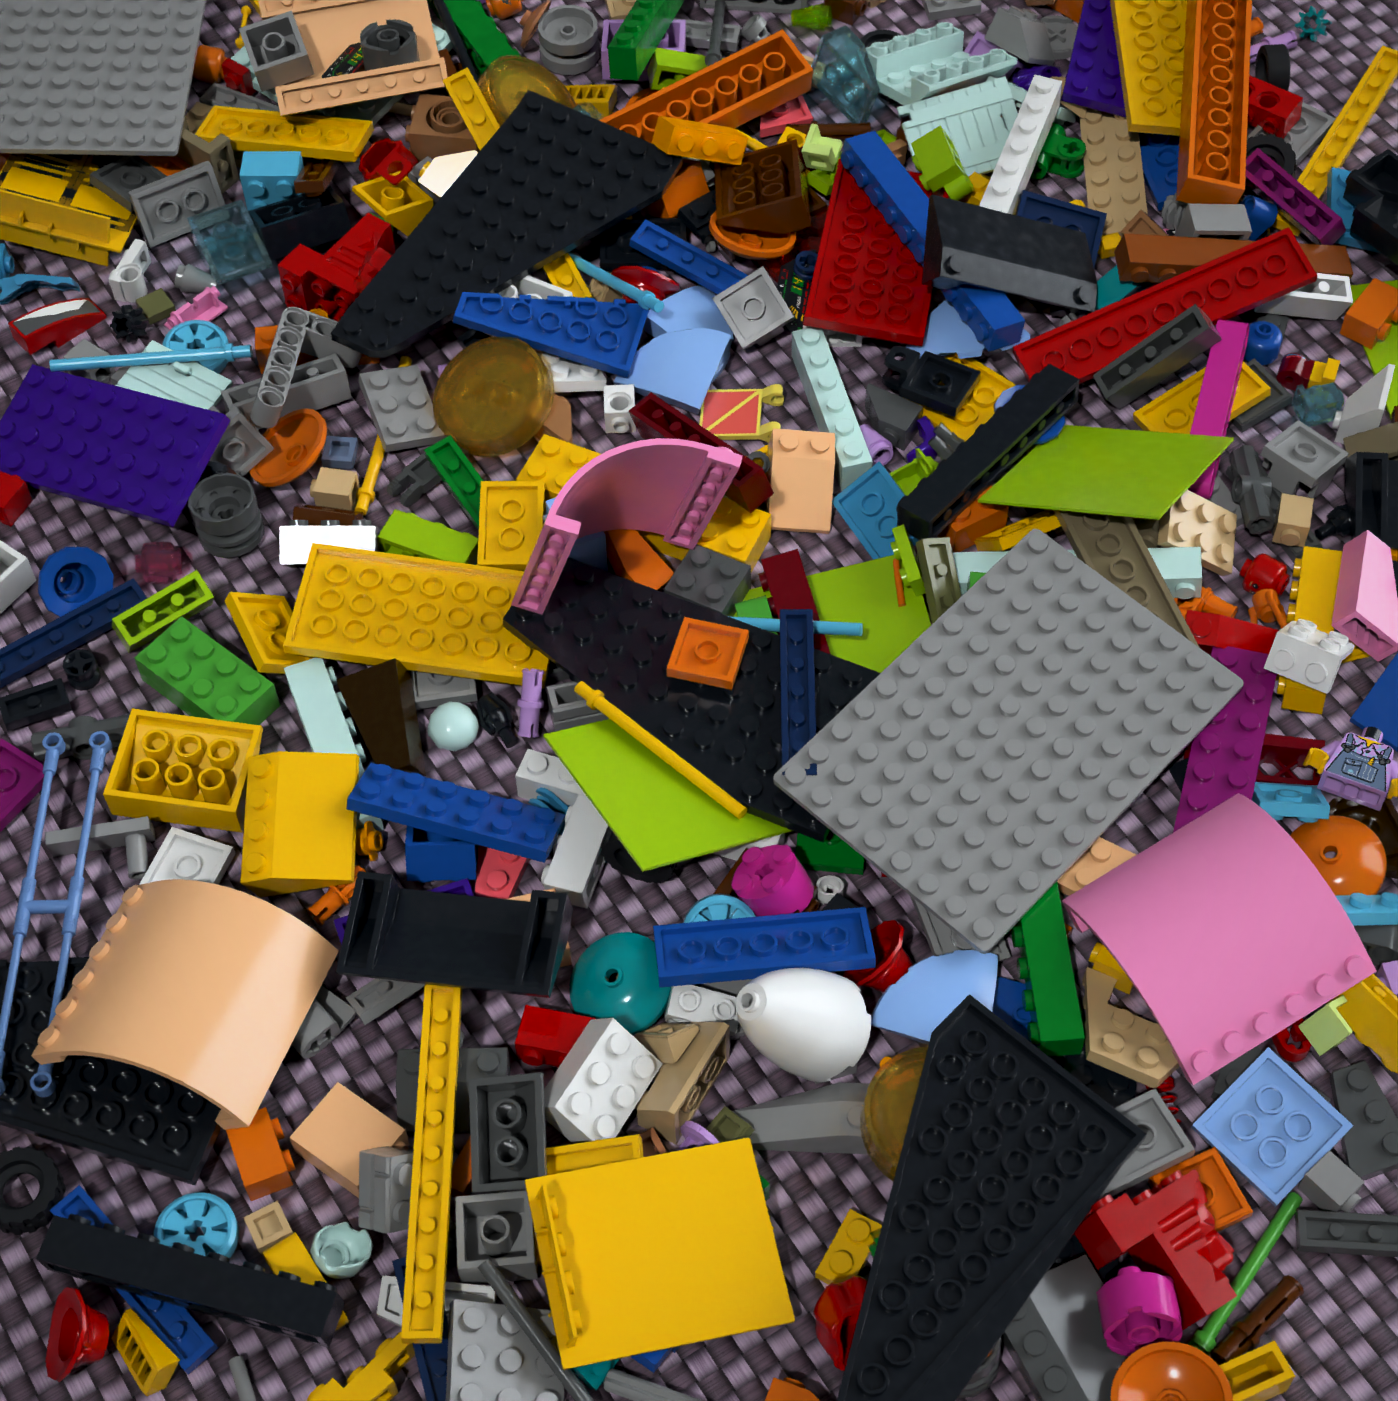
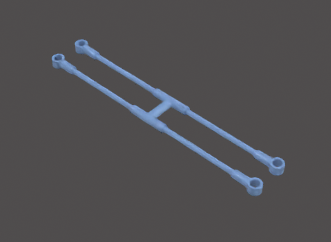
M97 731L89 738V744L92 748L89 768L91 777L74 876L70 879L67 899L33 900L37 883L35 873L52 779L57 771L59 755L63 754L66 749V744L59 733H49L42 741L46 750L42 770L44 779L26 877L22 880L13 929V936L15 938L0 1014V1096L5 1091V1083L1 1078L6 1055L3 1050L23 940L27 936L31 914H64L61 931L63 942L48 1026L56 1015L55 1009L57 1005L62 1001L72 937L76 935L85 882L83 872L99 776L103 773L106 754L112 749V742L104 731ZM105 741L103 744L97 745L99 742ZM54 1063L39 1064L37 1073L31 1077L30 1086L39 1097H48L55 1091L56 1083L52 1078ZM48 1081L44 1087L38 1088L41 1082Z

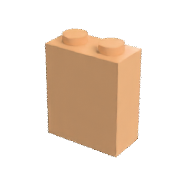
M339 1082L335 1084L289 1137L295 1153L358 1198L359 1152L378 1147H393L408 1151L410 1145L406 1129Z

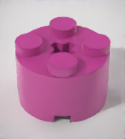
M770 845L761 849L751 847L742 855L743 861L734 873L731 886L740 900L751 908L756 917L791 914L797 909L801 913L806 909L813 897L814 886L809 875L788 845Z
M1127 1266L1121 1268L1118 1271L1117 1277L1107 1281L1097 1291L1102 1333L1111 1351L1129 1357L1138 1349L1149 1344L1179 1342L1183 1334L1182 1321L1172 1277L1152 1272H1141V1269L1136 1266Z

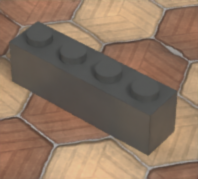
M1194 304L1092 376L1106 400L1120 410L1218 343L1222 338L1209 316Z

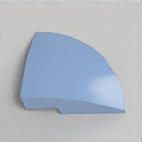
M701 285L693 286L664 299V308L661 312H655L650 309L644 325V331L653 337H658L674 330L679 331L692 328L712 329L730 334V340L713 378L714 381L729 361V350L733 341V332L712 299L716 295Z
M947 300L943 301L928 315L922 347L906 345V348L919 352L920 358L925 351L938 356H948L957 353L959 359L981 356L982 351L987 350L976 339L974 332L960 318L957 310ZM1023 328L1020 342L999 349L1005 351L1030 340V334Z
M705 328L674 330L651 339L649 343L642 346L639 350H636L628 378L617 375L613 383L616 385L634 384V392L646 397L652 392L669 405H675L698 415L731 335Z
M954 950L951 953L939 956L933 955L910 966L908 972L895 984L887 987L872 1012L871 1026L929 1045L932 1031L969 994L992 1012L997 981L998 955L989 952L982 954L977 950Z

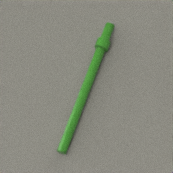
M1295 1192L1288 1194L1232 1281L1231 1287L1237 1297L1215 1310L1202 1330H1196L1188 1345L1210 1355V1352L1217 1344L1215 1341L1216 1336L1302 1203L1303 1199Z

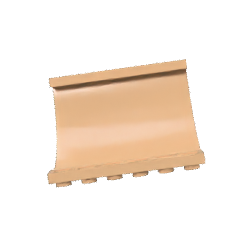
M258 0L262 20L292 11L314 71V75L275 87L281 116L445 88L442 81L448 77L444 57L440 58L427 0ZM389 19L402 20L413 26V31L417 38L420 61L365 71L363 64L356 73L322 78L324 72L349 45L361 41L360 33L366 26L377 22L378 26L386 25V20Z
M184 879L161 880L133 885L123 894V902L117 912L107 921L106 930L99 942L91 948L89 952L90 957L85 966L73 978V986L66 998L57 1005L55 1009L56 1015L50 1025L38 1037V1045L31 1057L40 1065L62 1062L67 1056L71 1055L101 1057L134 1065L166 1077L218 1106L221 1110L215 1122L224 1130L249 1127L339 950L313 928L293 915L262 899L229 887Z

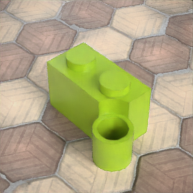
M941 125L911 143L915 153L911 158L918 171H922L919 179L926 191L932 190L935 192L944 186L950 199L957 201L975 191L972 182L965 173L953 141Z

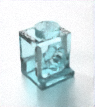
M1334 382L1314 385L1307 389L1302 384L1297 386L1291 406L1299 421L1311 427L1332 422L1336 410L1341 411V407L1344 405V396L1342 391L1337 389Z

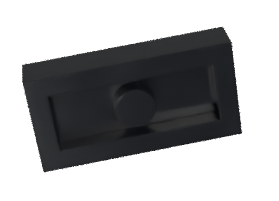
M62 678L0 697V711L7 731L72 710Z

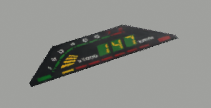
M360 42L349 45L324 72L322 78L356 73L364 64Z
M795 259L781 266L777 286L779 293L795 317L794 320L784 325L791 334L792 331L803 329L804 315L811 280H801L794 274ZM806 263L804 267L808 268L810 264Z

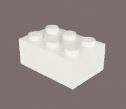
M614 1018L592 1019L544 1089L545 1119L573 1144L616 1138L663 1063Z

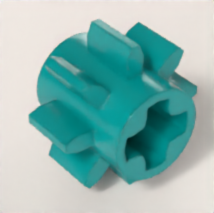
M1310 6L1308 13L1299 12L1301 20L1300 23L1295 24V27L1303 30L1300 34L1302 39L1310 35L1311 41L1316 42L1317 36L1321 34L1324 36L1328 35L1325 31L1326 25H1330L1332 22L1323 18L1326 15L1324 9H1321L1317 14L1316 9ZM1310 20L1316 22L1317 27L1315 29L1311 28Z

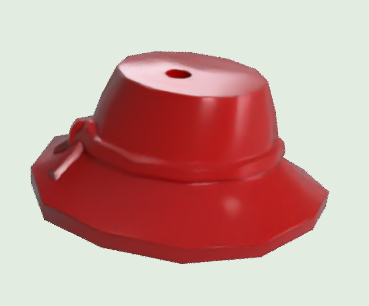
M620 266L612 270L611 273L642 291L648 290L654 293L656 298L661 301L680 290L679 283L656 271L640 266ZM622 294V299H625L626 303H638Z
M897 920L884 921L870 930L876 956V968L848 970L844 972L843 977L853 981L858 987L863 985L885 992L889 985L895 984L908 972V968L912 963L902 947L904 928Z
M66 1287L58 1295L51 1318L45 1363L48 1377L58 1382H61L74 1367L78 1368L81 1365L99 1362L104 1357L109 1339L107 1316L86 1305L80 1290L73 1287Z

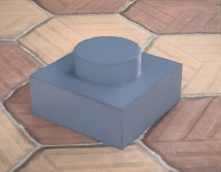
M327 436L321 458L323 467L354 469L359 447L358 439L353 437Z

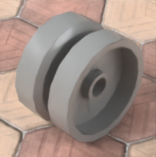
M561 5L551 8L542 15L538 21V36L540 41V59L546 68L561 75H576L586 72L595 66L599 59L598 22L592 12L577 5Z

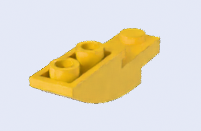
M400 1331L394 1338L389 1337L380 1344L375 1352L376 1356L365 1367L363 1365L359 1366L350 1374L346 1382L347 1385L344 1388L332 1378L326 1385H318L310 1393L307 1401H390L398 1394L396 1384L392 1378L415 1356L413 1344H403Z

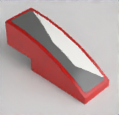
M80 298L42 306L12 320L8 325L14 340L29 355H32L51 342L57 348L61 347L107 317L89 298Z

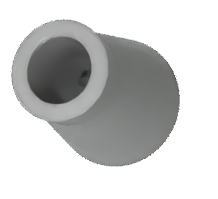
M189 263L186 266L180 264L176 272L174 285L176 288H180L181 292L201 293L206 287L211 288L215 286L219 290L221 279Z

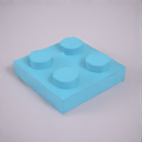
M1255 782L1252 801L1275 820H1282L1283 816L1297 817L1299 821L1308 823L1317 822L1318 819H1329L1330 805L1321 790L1317 789V785Z

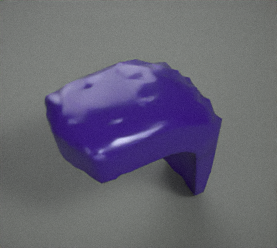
M927 416L917 420L919 436L924 442L906 455L907 463L912 462L916 458L915 449L920 448L926 457L932 456L933 459H936L938 455L928 444L930 439L936 434L933 432V423Z

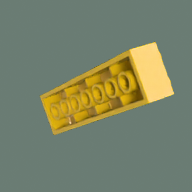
M544 434L517 476L516 481H544L545 501L557 497L566 482L581 467L601 454ZM723 497L697 545L750 565L752 573L771 538V514L759 509L749 513L731 499ZM544 502V511H546V503H545V502ZM636 530L654 551L683 560L690 550L663 541L664 535Z

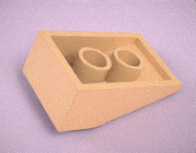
M773 428L768 444L770 467L767 471V479L774 492L767 499V513L771 514V530L829 534L835 469V433Z

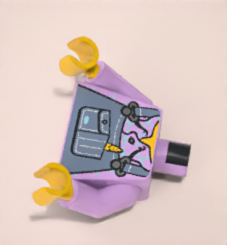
M1375 727L1364 728L1361 736L1350 732L1346 733L1342 741H1332L1321 749L1311 748L1303 762V766L1310 765L1317 769L1318 774H1322L1317 789L1377 811L1381 810L1386 795L1387 799H1392V797L1398 798V763L1393 760L1394 749L1381 743L1383 733Z

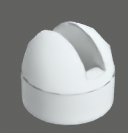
M823 876L816 883L818 887L817 899L823 905L827 904L837 892L843 896L844 883L836 876ZM827 889H834L833 893H827Z

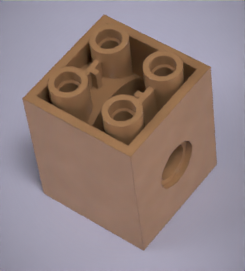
M419 95L417 105L412 106L411 125H407L405 130V140L410 142L409 151L415 155L418 162L427 156L434 159L435 157L476 150L478 153L480 152L450 96Z

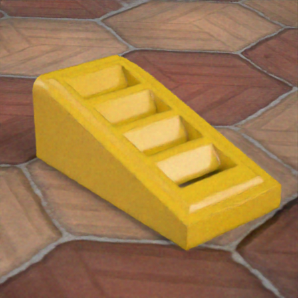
M613 84L565 85L557 102L581 113L606 117L612 113L617 102V86Z
M131 1308L125 1310L111 1339L141 1391L146 1396H150L167 1387L180 1359ZM128 1330L131 1333L129 1338L126 1336Z

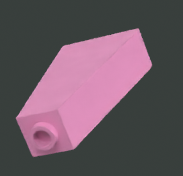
M1366 530L1343 545L1331 626L1347 636L1350 641L1377 662H1380L1398 651V598L1391 548L1369 530Z

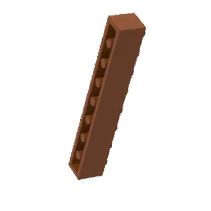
M1124 233L1114 254L1120 281L1161 283L1255 241ZM1299 243L1316 273L1349 276V279L1353 276L1346 246Z

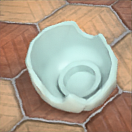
M450 701L439 705L430 715L427 732L438 748L458 751L467 748L476 739L479 723L477 717L468 706L460 702Z
M345 1221L336 1225L325 1226L317 1232L312 1241L310 1254L321 1273L333 1279H347L353 1277L365 1267L370 1259L373 1243L366 1229L354 1230Z

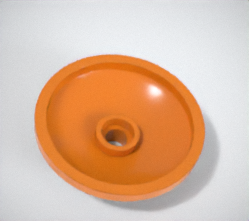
M716 211L712 214L709 222L711 234L722 247L739 257L750 260H768L781 257L793 249L796 241L795 232L780 234L718 225Z
M299 409L281 417L276 426L268 428L263 433V436L275 449L250 470L252 478L262 486L275 487L288 484L306 473L320 456L326 442L327 424L322 415L313 409Z
M1330 815L1329 819H1318L1314 823L1305 822L1290 835L1311 860L1335 895H1351L1352 893L1376 895L1383 885L1387 872L1385 849L1375 832L1362 822L1345 816ZM1329 851L1337 853L1334 858L1325 857V854Z
M1157 1342L1138 1349L1121 1364L1112 1383L1110 1400L1233 1401V1396L1226 1375L1209 1355L1188 1344Z

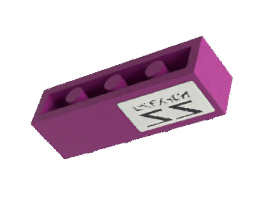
M1259 148L1246 159L1245 184L1263 200L1276 205L1278 213L1312 242L1321 245H1333L1346 232L1343 220L1339 215Z

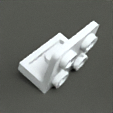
M1305 619L1291 621L1277 631L1264 669L1328 694L1342 660L1353 652L1355 645L1348 642L1349 638L1341 633L1330 631L1328 634L1316 629L1317 625Z

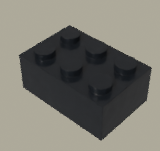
M328 186L325 192H322L319 196L307 197L301 194L248 211L257 243L270 261H282L300 243L312 250H316L318 245L327 242L337 243L351 229L345 203L331 186Z

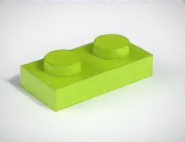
M904 524L892 528L895 541L890 542L896 560L902 559L904 565L903 568L899 569L905 587L911 586L916 597L925 594L922 572L912 540Z

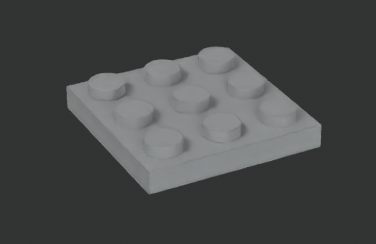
M454 1299L450 1303L446 1401H564L563 1384L505 1305ZM526 1307L559 1352L553 1319L548 1317L550 1310Z

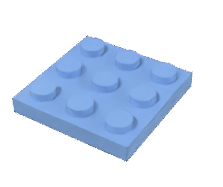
M1268 1047L1192 1124L1191 1128L1212 1148L1216 1147L1219 1154L1276 1207L1303 1179L1304 1175L1354 1125Z

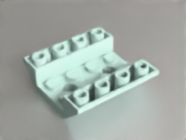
M940 22L935 27L917 29L915 33L898 35L893 37L892 40L875 42L869 47L860 49V57L875 89L902 105L986 82L989 75L1001 78L1017 64V58L1007 54L1003 49H992L989 53L980 56H969L968 53L963 52L964 31L954 27L949 22Z

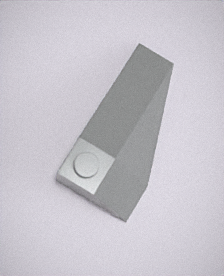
M839 1082L733 1110L736 1115L750 1124L755 1130L749 1137L753 1150L875 1155L877 1139L876 1084Z

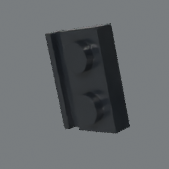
M715 189L681 207L677 214V217L695 236L699 235L703 244L714 239L709 230V222L712 214L716 211Z

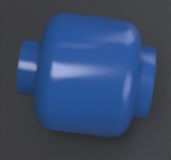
M1267 321L1251 323L1249 325V336L1244 359L1249 362L1255 358L1262 366L1274 362L1279 355L1283 341L1280 329Z

